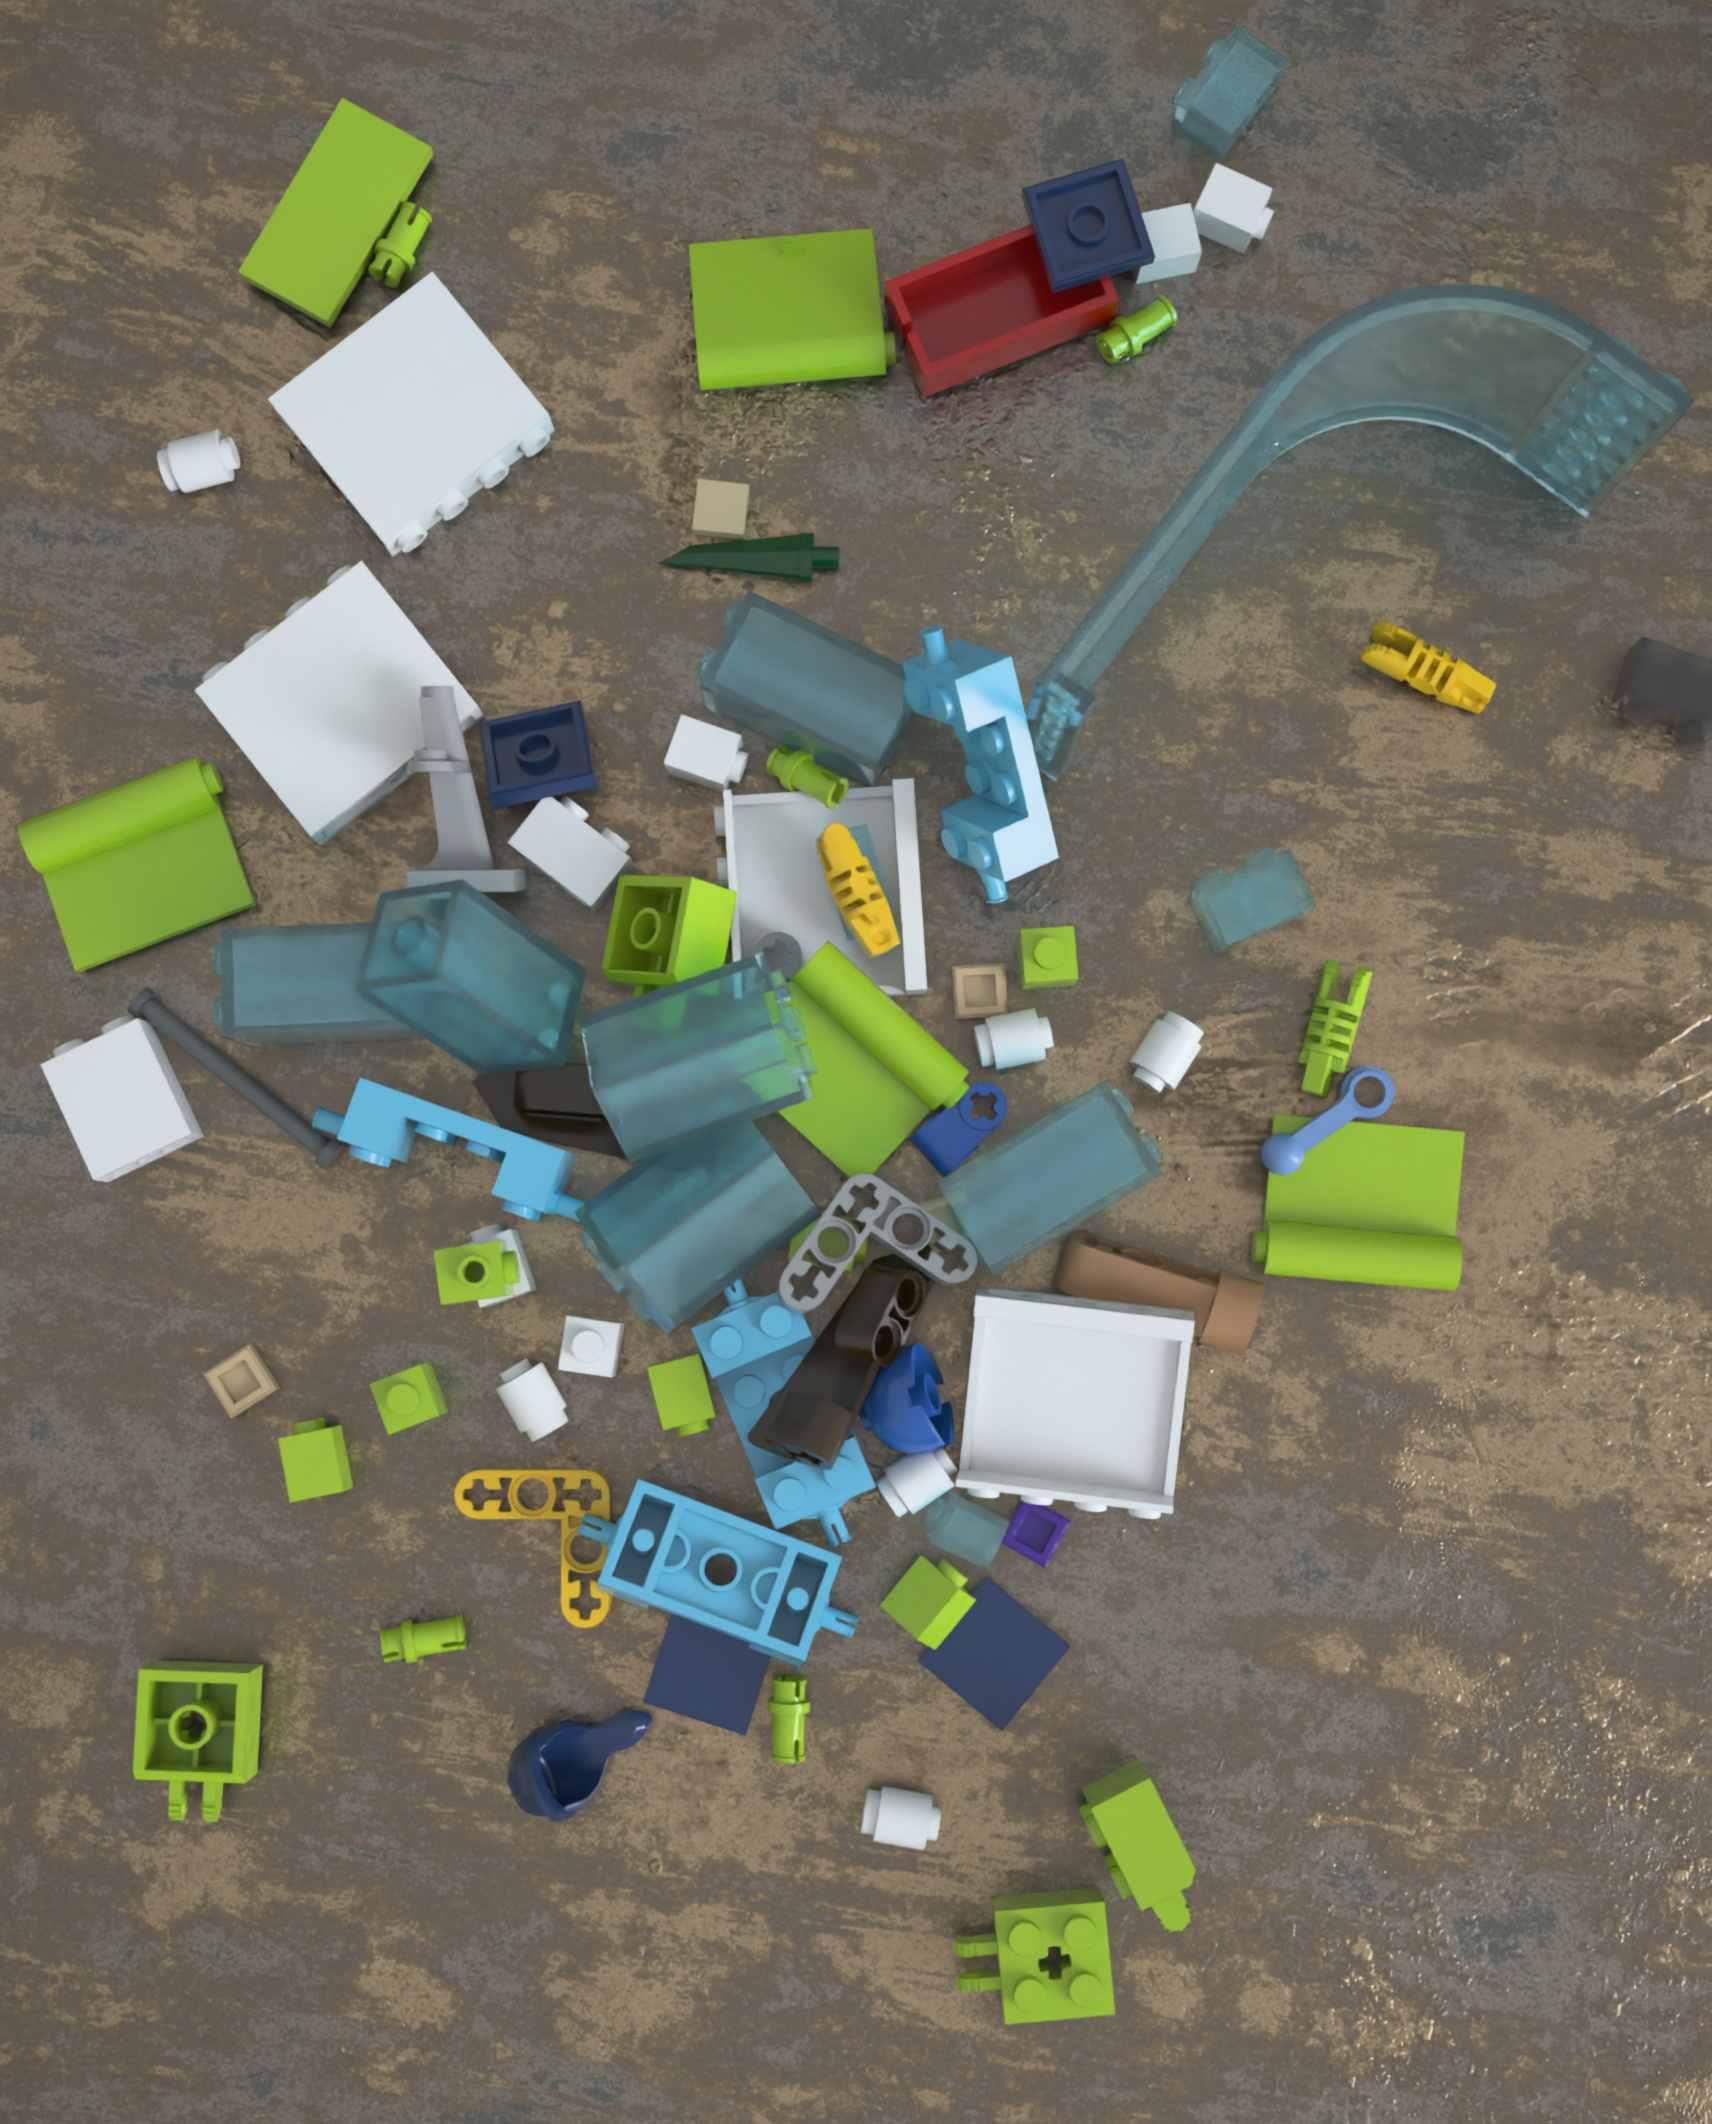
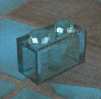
M1237 24L1225 40L1218 36L1210 45L1201 61V64L1205 67L1198 77L1194 80L1188 76L1176 91L1171 101V104L1176 107L1171 128L1220 162L1280 83L1288 59Z
M1272 846L1244 858L1243 861L1246 867L1227 875L1223 867L1195 880L1198 888L1190 893L1187 900L1212 955L1303 916L1316 907V903L1290 848L1275 854Z

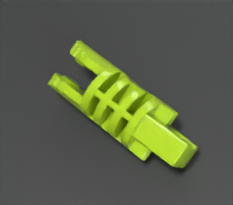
M1328 959L1299 1058L1300 1064L1307 1065L1301 1087L1302 1091L1306 1094L1322 1098L1328 1097L1335 1073H1345L1373 973L1372 969L1359 967L1353 976L1346 1004L1333 1000L1341 977L1340 962Z

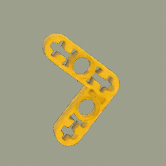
M478 1469L461 1477L456 1485L454 1498L460 1512L469 1518L561 1519L562 1613L567 1621L575 1627L589 1628L600 1623L610 1610L612 1595L598 1591L597 1583L599 1579L593 1577L590 1580V1593L592 1597L600 1598L601 1606L594 1607L589 1617L582 1616L581 1607L572 1605V1598L579 1597L582 1592V1578L571 1580V1570L584 1574L602 1570L607 1559V1545L601 1543V1555L596 1561L583 1563L573 1555L572 1542L577 1536L585 1513L612 1523V1488L607 1477L598 1470ZM563 1477L566 1479L563 1489L580 1488L583 1484V1479H591L592 1488L601 1489L602 1496L592 1501L590 1509L583 1508L582 1499L565 1498L563 1500L565 1510H556L555 1506L558 1501L559 1489L555 1478ZM502 1478L512 1479L508 1491L511 1510L502 1509L505 1498L489 1499L485 1501L483 1509L476 1508V1500L466 1496V1490L475 1487L477 1479L484 1480V1487L486 1489H503L505 1485ZM527 1479H539L548 1488V1500L539 1509L527 1508L520 1501L519 1489Z

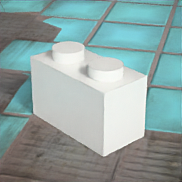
M564 795L559 802L553 797L543 798L507 843L520 857L593 913L597 914L616 890L619 875H627L634 867L631 857L626 854L631 846L609 828L605 827L600 834L584 821L589 814Z

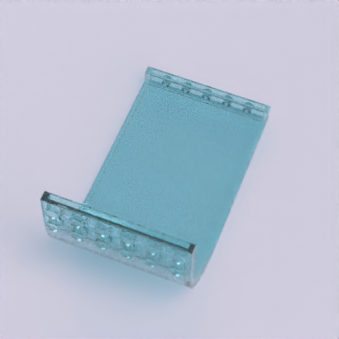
M1460 283L1428 285L1388 294L1343 313L1309 337L1274 373L1038 677L1025 717L1038 769L1056 783L1059 781L1071 764L1097 697L1089 692L1090 688L1245 488L1266 466L1296 444L1321 432L1363 421L1391 419L1417 421L1441 426L1462 433L1486 445L1587 518L1682 418L1695 399L1685 392L1683 384L1676 377L1664 371L1657 372L1638 358L1637 351L1627 341L1618 337H1610L1577 314L1548 300L1516 290L1490 285Z

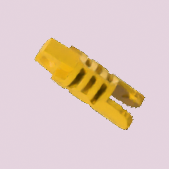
M1379 620L1375 623L1371 636H1373L1372 640H1375V643L1365 646L1360 658L1362 662L1400 682L1403 680L1408 681V686L1421 691V693L1427 696L1430 694L1435 695L1434 699L1439 702L1458 706L1476 714H1479L1488 704L1496 687L1495 682L1474 670L1461 658L1456 657L1453 660L1450 658L1451 653L1441 650L1433 644L1424 645L1423 639L1389 622Z
M831 822L818 837L817 845L815 846L826 872L824 879L828 884L845 924L866 956L872 958L890 951L900 943L889 903L882 892L867 857H862L854 838L850 836L851 832L848 831V827H844L843 823L839 824L836 822L833 824Z

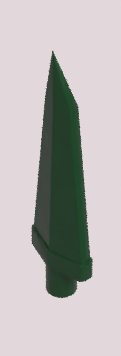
M801 533V535L689 545L658 564L798 579L799 581H813V568H839L840 551L839 547H814V533Z

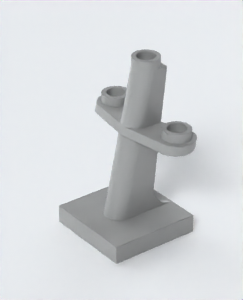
M421 686L419 702L426 750H414V761H409L411 772L429 773L438 836V850L434 859L425 867L406 871V892H515L528 889V867H494L454 700V686Z

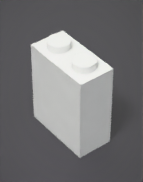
M131 1016L120 1017L105 1024L101 1028L103 1035L84 1043L83 1039H76L62 1044L53 1050L55 1058L40 1064L92 1179L96 1181L110 1182L204 1137L153 1025L139 1018L133 1020Z

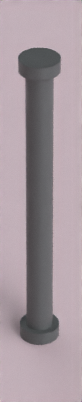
M149 987L144 988L135 996L127 1009L135 1018H145L314 1154L317 1157L315 1163L321 1168L326 1169L335 1161L344 1148L343 1143L336 1138L330 1141L317 1129L313 1128L311 1124L156 1001L157 994Z

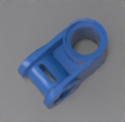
M986 1082L976 1083L970 1086L954 1106L949 1110L942 1107L908 1140L939 1174L945 1178L979 1147L978 1144L1002 1122L1008 1108L1006 1097L1002 1090L994 1084ZM976 1093L980 1097L991 1094L996 1101L991 1106L995 1116L991 1120L984 1116L978 1117L976 1120L971 1117L969 1112L974 1107L970 1100L972 1094Z

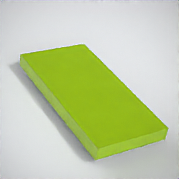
M342 98L238 270L240 277L331 328L374 256L373 249L378 240L384 239L396 219L402 203L406 202L433 157L432 147Z

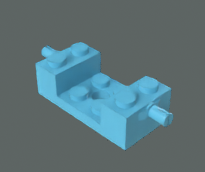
M929 626L919 631L925 653L902 662L906 681L903 684L904 694L915 713L953 726L956 736L963 744L968 763L965 767V776L975 795L940 810L944 825L941 838L945 850L953 859L975 868L977 873L981 875L986 902L991 904L999 903L1008 898L1004 882L1059 858L1012 657L958 639L945 644L942 626Z
M359 1078L346 1116L320 1106L312 1122L313 1128L337 1135L338 1140L352 1144L348 1155L389 1168L392 1159L407 1163L417 1133L450 1145H454L457 1136L467 1139L469 1141L465 1150L502 1163L491 1193L504 1199L501 1209L530 1220L539 1221L541 1213L553 1216L558 1214L585 1225L593 1207V1203H587L563 1194L576 1159L575 1155L363 1078Z
M738 1268L732 1269L728 1273L736 1289L735 1292L726 1273L716 1276L729 1307L724 1309L716 1318L693 1327L691 1330L712 1378H715L756 1475L754 1480L775 1530L801 1519L819 1518L830 1548L839 1545V1540L833 1529V1523L836 1526L842 1543L852 1538L848 1533L839 1508L850 1498L875 1488L874 1477L853 1428H851L832 1470H823L784 1458L754 1446L749 1442L747 1436L769 1407L771 1396L783 1388L816 1340L804 1313H795L786 1309L781 1304L777 1292L768 1296L749 1298ZM793 1290L791 1297L794 1300L799 1301L795 1291Z
M640 1479L636 1482L625 1513L616 1522V1525L585 1513L577 1533L579 1536L582 1535L607 1545V1559L597 1583L598 1591L648 1609L649 1605L749 1642V1648L798 1667L805 1662L813 1637L820 1627L851 1639L855 1629L853 1627L858 1621L859 1616H854L828 1606L829 1593L842 1556ZM714 1556L728 1557L735 1565V1579L728 1585H714L705 1576V1564Z

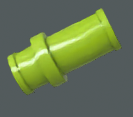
M411 202L402 203L400 211L386 238L379 239L373 249L376 257L368 268L371 276L379 282L387 270L386 276L388 277L385 285L390 287H397L403 273L410 272L415 263L413 254L427 227L432 222L430 214L420 207L412 225H410L414 217L413 211L416 207V204Z
M1159 295L1152 302L1128 317L1119 315L1111 320L1110 328L1096 335L1095 342L1103 358L1110 364L1118 362V359L1125 355L1133 357L1141 352L1142 344L1177 324L1178 317L1176 311L1165 296Z
M781 744L779 745V750L775 748L768 758L766 765L767 773L779 778L780 784L789 791L796 792L800 790L820 801L829 809L836 808V803L840 804L845 798L849 786L848 780L815 763L814 757L804 750L793 751L789 746Z
M462 1615L414 1624L413 1619L402 1620L399 1627L380 1629L381 1649L385 1663L405 1659L406 1663L410 1664L418 1662L419 1656L454 1650H466V1635Z
M783 1674L782 1680V1676L776 1675L772 1677L773 1696L768 1698V1712L773 1714L771 1760L777 1763L794 1764V1757H796V1761L800 1763L805 1761V1714L810 1712V1699L805 1697L807 1678L801 1675Z

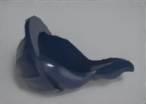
M626 1710L611 1716L600 1726H589L568 1719L556 1722L547 1728L538 1727L531 1730L529 1736L515 1748L509 1761L507 1783L511 1789V1796L515 1798L517 1804L526 1813L534 1816L549 1817L552 1821L563 1822L572 1818L578 1810L592 1800L601 1787L608 1759L615 1752L634 1746L652 1725V1715L643 1711Z

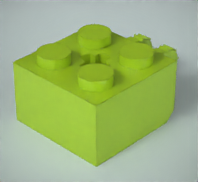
M619 875L602 970L607 981L635 989L632 1000V1015L630 1017L633 1020L632 1023L639 1027V1030L656 1028V1025L662 1032L679 1030L684 1020L683 1015L686 1013L689 995L718 997L738 892L693 877Z
M155 1660L139 1669L133 1773L137 1780L169 1781L168 1813L171 1820H184L187 1814L190 1781L204 1782L201 1805L203 1819L205 1821L218 1822L222 1809L223 1783H246L257 1774L263 1664ZM196 1712H199L207 1723V1728L202 1732L198 1731L199 1723H191L190 1716Z
M1136 1759L1082 1787L1081 1789L1087 1803L1078 1808L1097 1848L1100 1849L1108 1844L1112 1853L1103 1858L1123 1900L1133 1895L1141 1911L1152 1906L1164 1929H1168L1170 1933L1171 1931L1180 1930L1183 1932V1929L1191 1922L1190 1916L1192 1914L1189 1912L1190 1908L1186 1905L1187 1902L1181 1890L1191 1886L1196 1869L1149 1775L1139 1759Z
M1099 1887L1005 1895L992 1899L995 1934L967 1936L953 1941L954 1954L959 1957L969 1958L997 1954L998 1968L965 1971L956 1976L957 1989L962 1992L1000 1989L1005 2025L1115 2015L1105 1901ZM1052 1946L1059 1947L1061 1955H1064L1055 1963H1046V1960H1040L1048 1956V1948Z

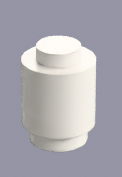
M218 429L171 441L166 449L158 450L157 452L160 473L170 491L181 489L184 493H189L233 481L235 477L234 469L241 466L235 442L231 437L224 438Z
M1035 1008L985 1018V1024L973 1026L976 1049L982 1068L994 1065L995 1070L1045 1060V1049L1054 1047L1048 1017L1038 1018Z
M1168 1011L1162 1020L1156 1019L1129 1061L1137 1069L1133 1078L1156 1093H1160L1163 1087L1175 1090L1201 1049L1198 1042L1204 1034L1203 1031L1192 1022L1171 1011Z
M525 1358L499 1374L504 1383L496 1387L495 1390L519 1432L523 1433L526 1431L531 1442L544 1437L569 1421L563 1410L567 1404L542 1362L532 1366L528 1358Z
M940 1447L937 1450L926 1453H906L884 1468L885 1475L875 1481V1484L895 1514L900 1518L908 1511L915 1514L954 1487L955 1484L949 1476L958 1470L945 1450Z
M882 1786L881 1791L867 1789L860 1833L873 1835L874 1842L924 1851L926 1840L937 1841L942 1808L932 1806L933 1795L887 1786Z

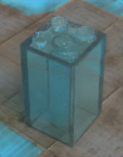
M748 590L741 604L734 601L729 607L721 625V630L726 632L718 650L709 648L699 666L697 677L702 679L700 689L705 707L780 745L785 744L793 751L803 750L814 757V762L865 787H875L914 711L904 694L903 684L906 681L903 665Z
M461 879L380 892L354 992L481 1075L564 1066L586 969L465 880Z
M416 920L220 929V943H215L213 946L212 960L216 976H221L222 997H216L214 1000V1021L216 1028L222 1029V1037L246 1047L436 1039L433 934Z
M764 952L579 1018L591 1089L629 1163L815 1098L809 1076L818 1073L817 1066L809 1044L807 1042L800 1044V1040L808 1038L806 1026L798 1007L793 1009L791 1003L787 1005L785 1003L792 1000V995L782 969L772 972Z
M1106 1080L939 1180L934 1185L940 1197L945 1195L950 1203L946 1207L961 1232L965 1234L969 1242L974 1246L977 1258L989 1277L997 1275L1163 1174L1157 1165L1163 1161V1156L1147 1132L1140 1136L1129 1119L1130 1116L1135 1114V1111L1119 1086L1111 1090Z
M730 1093L574 1211L586 1230L578 1236L597 1262L603 1258L605 1259L598 1266L603 1276L616 1292L622 1290L625 1293L629 1290L630 1294L625 1299L643 1323L653 1318L666 1334L822 1216Z

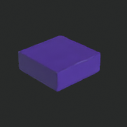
M1020 1499L999 1536L998 1542L1046 1568L1071 1520L1045 1505L1030 1504Z

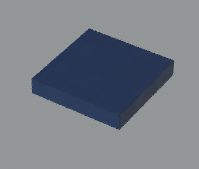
M1123 158L1022 188L1021 197L1053 293L1154 262L1155 254Z
M581 700L479 722L488 793L493 809L597 787Z
M985 1576L971 1593L976 1599L974 1604L939 1647L934 1650L928 1646L918 1658V1661L998 1729L1003 1731L1070 1646L988 1576Z
M671 1614L643 1702L746 1736L771 1656L749 1648V1642Z

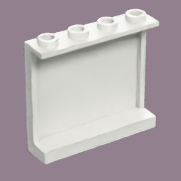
M433 271L268 398L278 416L307 448L382 541L392 557L401 550L409 552L419 546L427 537V530L442 518L450 520L460 514L468 505V498L483 486L488 489L501 482L508 474L511 464L524 454L526 457H530L538 453L549 442V435L555 431L549 413Z
M362 560L354 567L346 565L337 570L328 579V587L312 599L305 597L293 604L286 612V619L271 631L264 629L253 635L245 643V651L230 663L224 661L213 666L203 676L202 681L204 683L195 689V692L309 836L321 846L415 773L411 772L409 761H414V750H426L419 702L421 686H454V700L463 735L486 718L475 701Z
M914 778L893 779L892 786L848 788L845 798L840 804L836 803V808L829 809L823 803L802 791L732 795L731 789L723 790L724 805L714 806L716 837H726L727 857L717 858L718 883L720 887L738 892L729 935V941H732L733 962H724L723 968L725 994L735 993L737 1006H743L753 955L758 942L767 934L783 932L792 936L799 944L801 949L800 969L829 940L889 997L926 995L927 977ZM831 822L833 824L836 822L839 824L843 823L844 827H848V831L851 832L850 836L854 838L862 857H867L882 892L889 903L900 943L890 951L872 958L866 956L845 924L842 914L824 879L826 872L815 846L817 845L818 837ZM776 941L774 948H764L763 958L770 960L771 964L769 976L766 977L760 972L757 973L756 985L772 984L783 989L790 981L789 979H778L782 964H792L794 954L786 952L785 942ZM771 992L758 994L751 1005L769 1004L776 994Z
M979 1285L975 1296L973 1315L975 1322L956 1487L967 1488L968 1494L980 1498L999 1497L1000 1492L1021 1495L1022 1501L1035 1505H1049L1053 1503V1499L1074 1501L1076 1508L1091 1512L1106 1511L1107 1506L1129 1508V1514L1146 1519L1159 1518L1161 1513L1173 1514L1174 1489L1189 1357L1195 1324L1194 1311Z

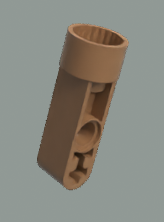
M1073 1230L1068 1233L1052 1281L1059 1290L1075 1297L1192 1310L1195 1317L1193 1335L1197 1336V1341L1239 1355L1244 1354L1258 1319L1265 1290V1284L1223 1270H1219L1216 1274L1079 1230Z

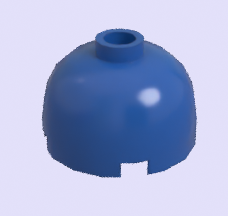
M923 1344L904 1346L900 1355L890 1366L880 1367L858 1413L861 1423L867 1431L874 1430L876 1436L883 1444L897 1452L907 1454H919L937 1450L942 1446L951 1444L954 1436L951 1403L948 1401L941 1404L936 1384H945L942 1374L933 1356Z

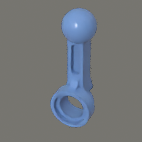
M1369 1065L1357 1066L1349 1070L1340 1081L1339 1099L1291 1134L1277 1133L1265 1141L1261 1150V1158L1265 1167L1274 1174L1289 1175L1298 1170L1302 1165L1304 1153L1356 1117L1375 1118L1386 1112L1394 1098V1086L1388 1074L1378 1067ZM1370 1076L1379 1082L1382 1094L1380 1100L1374 1106L1365 1108L1355 1100L1354 1087L1360 1079Z

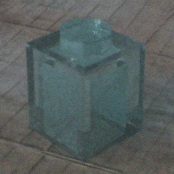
M950 1489L946 1499L937 1497L933 1501L923 1525L931 1529L927 1536L928 1542L988 1571L1011 1521L1007 1516Z

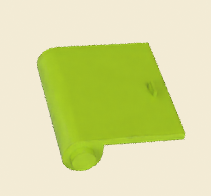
M873 228L689 244L696 351L701 391L886 375V364H896L894 332H884Z
M194 756L18 823L17 829L22 847L32 866L43 875L76 972L79 973L256 905L217 793L224 791V787L213 762L204 764L199 756Z
M829 940L826 941L719 1057L849 1178L860 1173L872 1175L931 1110H935L941 1104L949 1110L970 1088L964 1081L969 1070Z
M1273 1114L1271 1136L1277 1133L1291 1134L1311 1120L1312 1117ZM1349 1121L1304 1153L1303 1163L1295 1172L1289 1175H1277L1268 1170L1262 1231H1254L1251 1247L1252 1262L1260 1263L1261 1273L1268 1275L1456 1291L1462 1270L1461 1241L1455 1237L1465 1132Z

